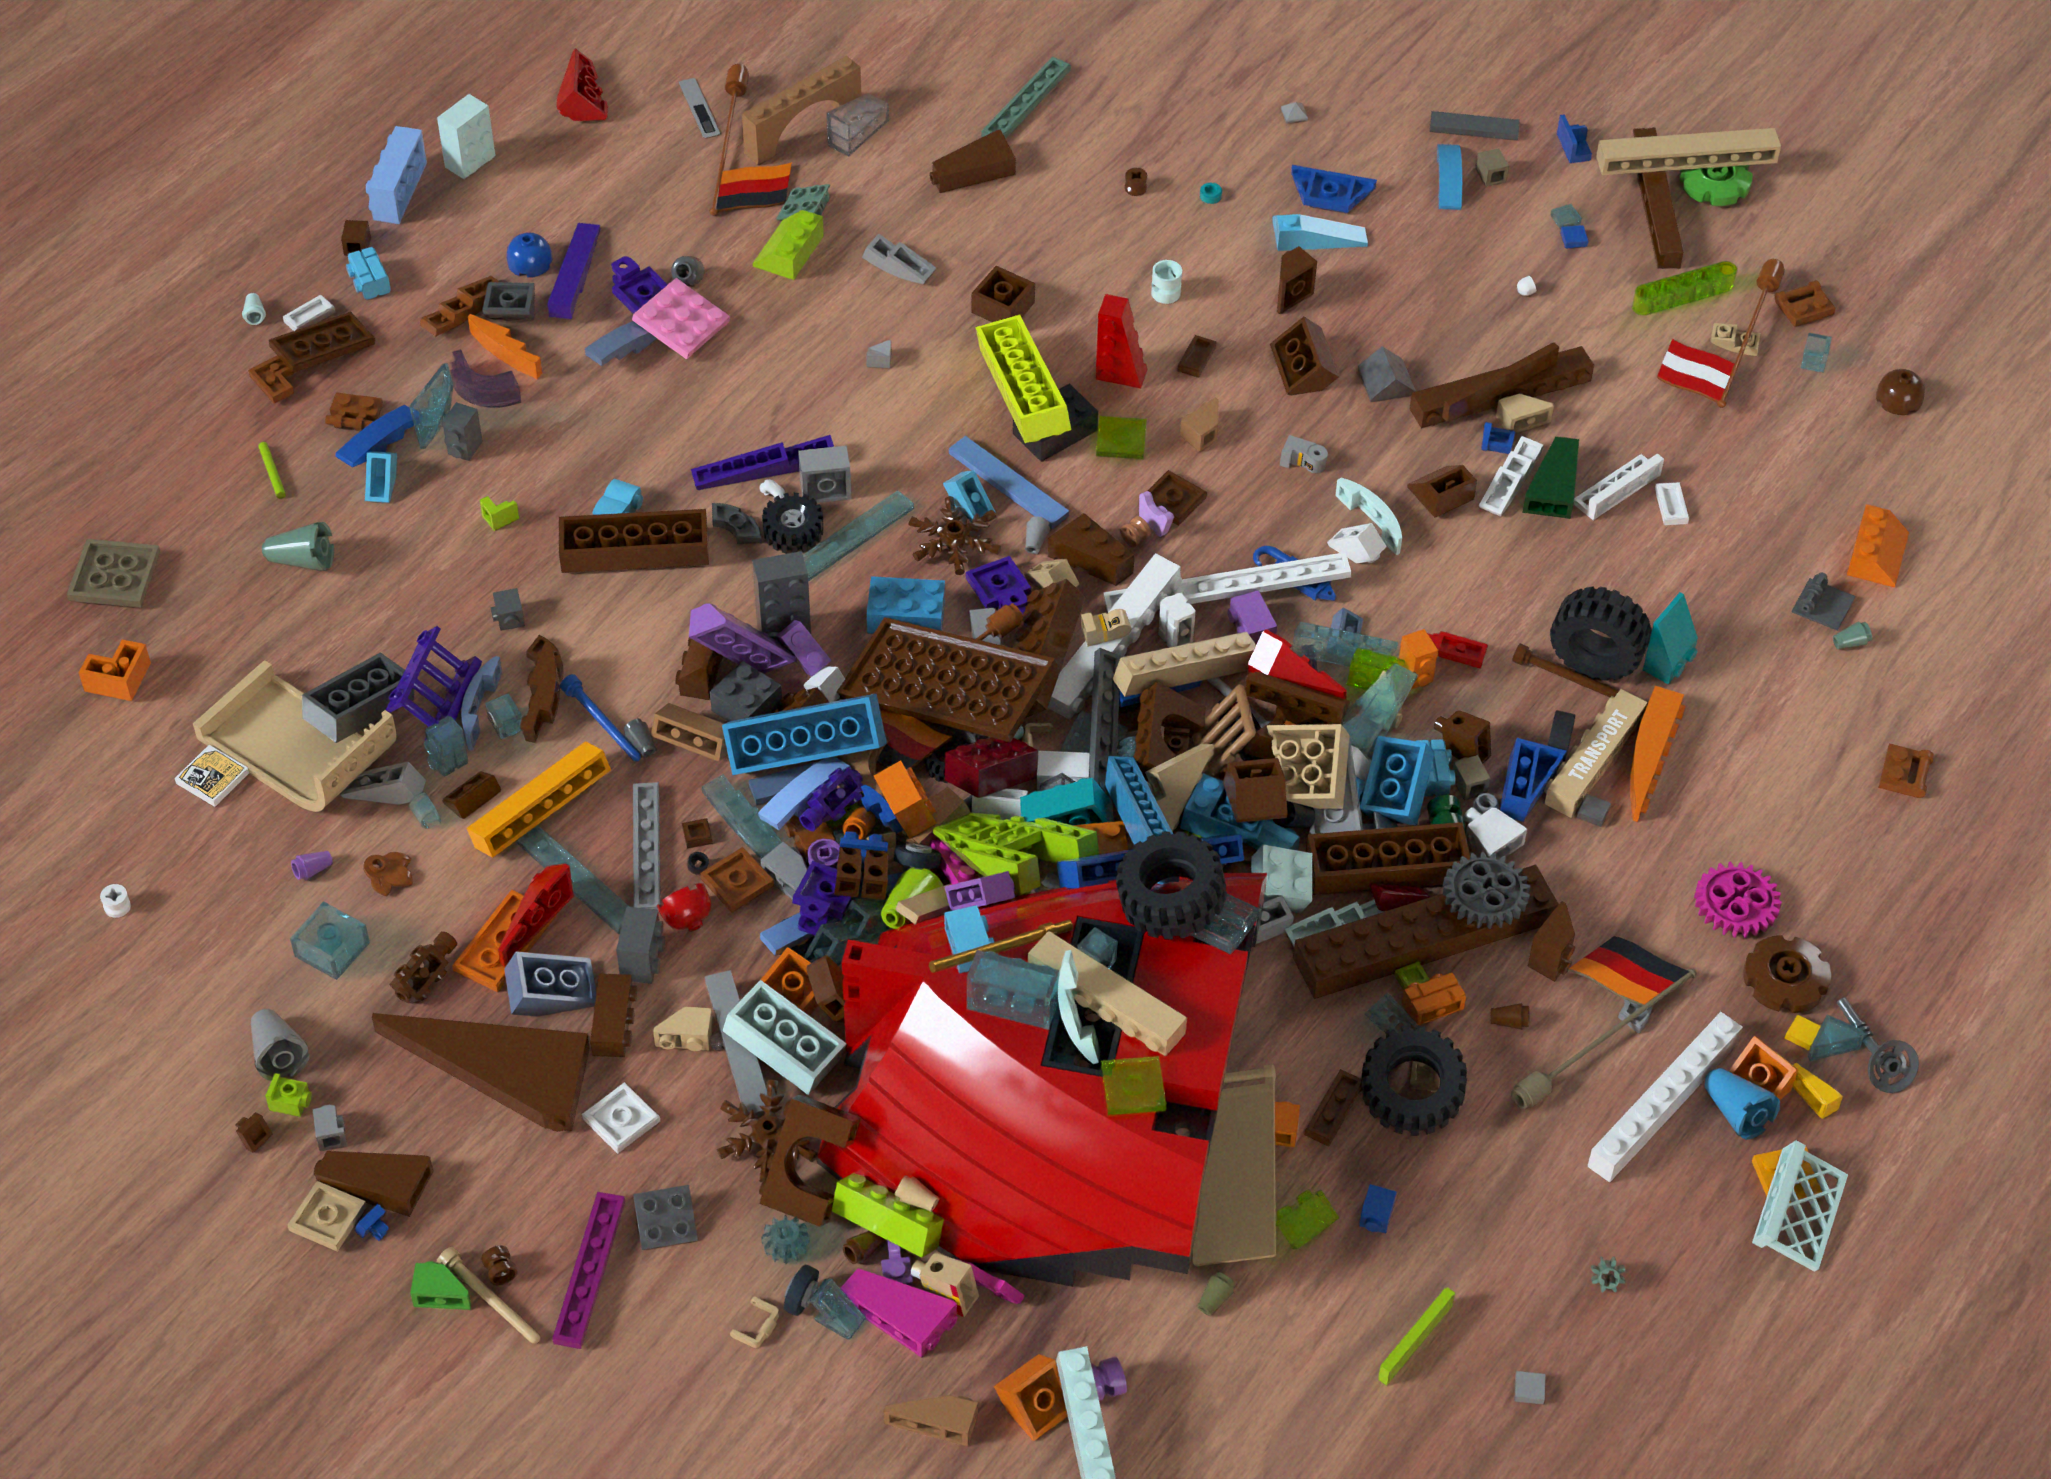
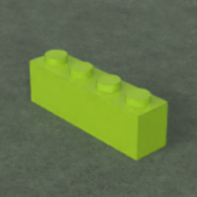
M853 1173L837 1182L832 1212L921 1258L938 1249L943 1218L926 1209L900 1202V1198L888 1191L887 1188L875 1185L866 1180L862 1175Z

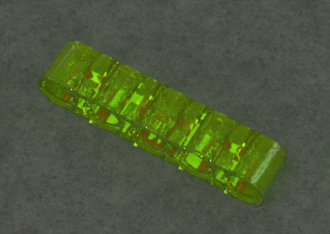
M1723 261L1639 285L1635 289L1632 310L1638 315H1649L1728 292L1733 289L1737 267L1732 262Z

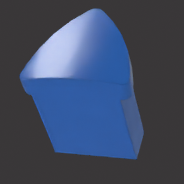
M1485 422L1481 449L1510 454L1515 431L1492 427V423Z

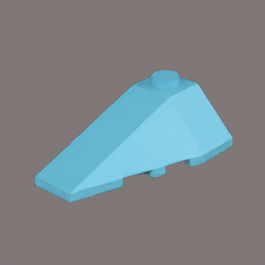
M1301 214L1272 216L1278 251L1293 250L1298 246L1303 250L1368 247L1365 227Z

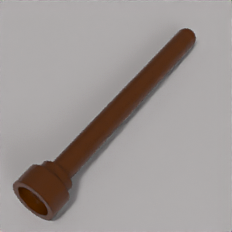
M1519 643L1513 655L1512 662L1519 665H1528L1530 663L1607 697H1615L1619 692L1617 689L1534 655L1528 646Z

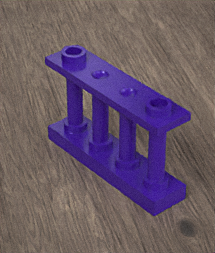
M438 626L429 631L424 630L418 636L416 641L418 645L397 688L391 692L389 696L390 702L386 708V711L391 713L400 707H404L426 724L429 731L425 740L432 746L448 737L462 707L466 690L483 662L476 656L466 661H461L435 641L441 630ZM431 650L455 668L456 674L453 680L426 660ZM421 669L446 687L447 693L444 699L417 679ZM412 688L437 707L438 712L435 718L408 698Z

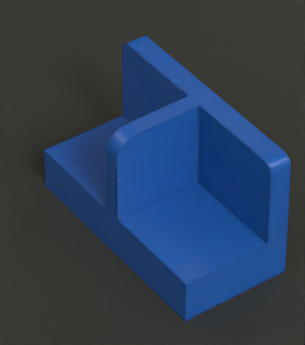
M1562 114L1559 117L1557 136L1569 163L1591 161L1592 152L1586 141L1587 126H1579V124L1569 125L1565 114Z

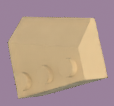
M1341 724L1267 725L1268 733L1273 737V740H1271L1273 754L1275 758L1279 759L1285 776L1286 800L1317 809H1343L1350 738L1345 728Z

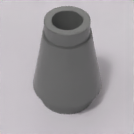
M639 718L628 722L624 727V736L643 757H649L654 754L656 748L647 723Z

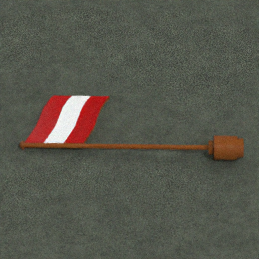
M1769 259L1761 268L1757 278V285L1763 291L1735 364L1715 354L1688 347L1672 338L1657 378L1673 387L1700 394L1716 402L1718 407L1724 408L1726 406L1725 400L1767 292H1774L1780 286L1785 273L1783 263L1778 259Z

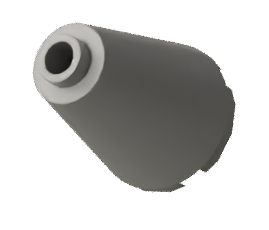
M263 1009L256 1012L251 1018L255 1067L260 1076L272 1081L275 1073L280 1074L281 1077L297 1075L305 1068L309 1061L306 1042L274 1010Z

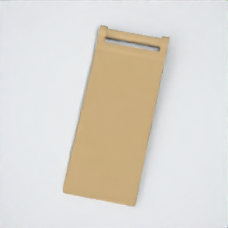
M1273 1064L1264 1065V1068L1225 1074L1223 1084L1265 1079V1084L1222 1089L1201 1190L1199 1220L1193 1247V1264L1195 1266L1276 1256V1072Z

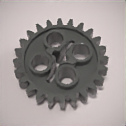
M1481 852L1480 858L1471 853L1470 860L1462 856L1460 863L1453 862L1452 869L1447 870V875L1444 878L1443 895L1446 896L1445 904H1451L1450 912L1459 911L1457 919L1467 917V925L1476 921L1477 928H1480L1482 923H1486L1488 929H1491L1492 923H1496L1499 928H1502L1503 921L1512 924L1513 917L1519 919L1521 911L1525 912L1529 901L1530 885H1527L1528 877L1521 876L1523 869L1518 868L1514 870V861L1506 864V856L1498 860L1495 853H1492L1490 858H1487L1484 852Z

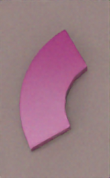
M956 1259L972 1266L977 1286L980 1287L982 1285L994 1292V1295L1014 1304H1021L1025 1295L1006 1281L984 1272L970 1262Z

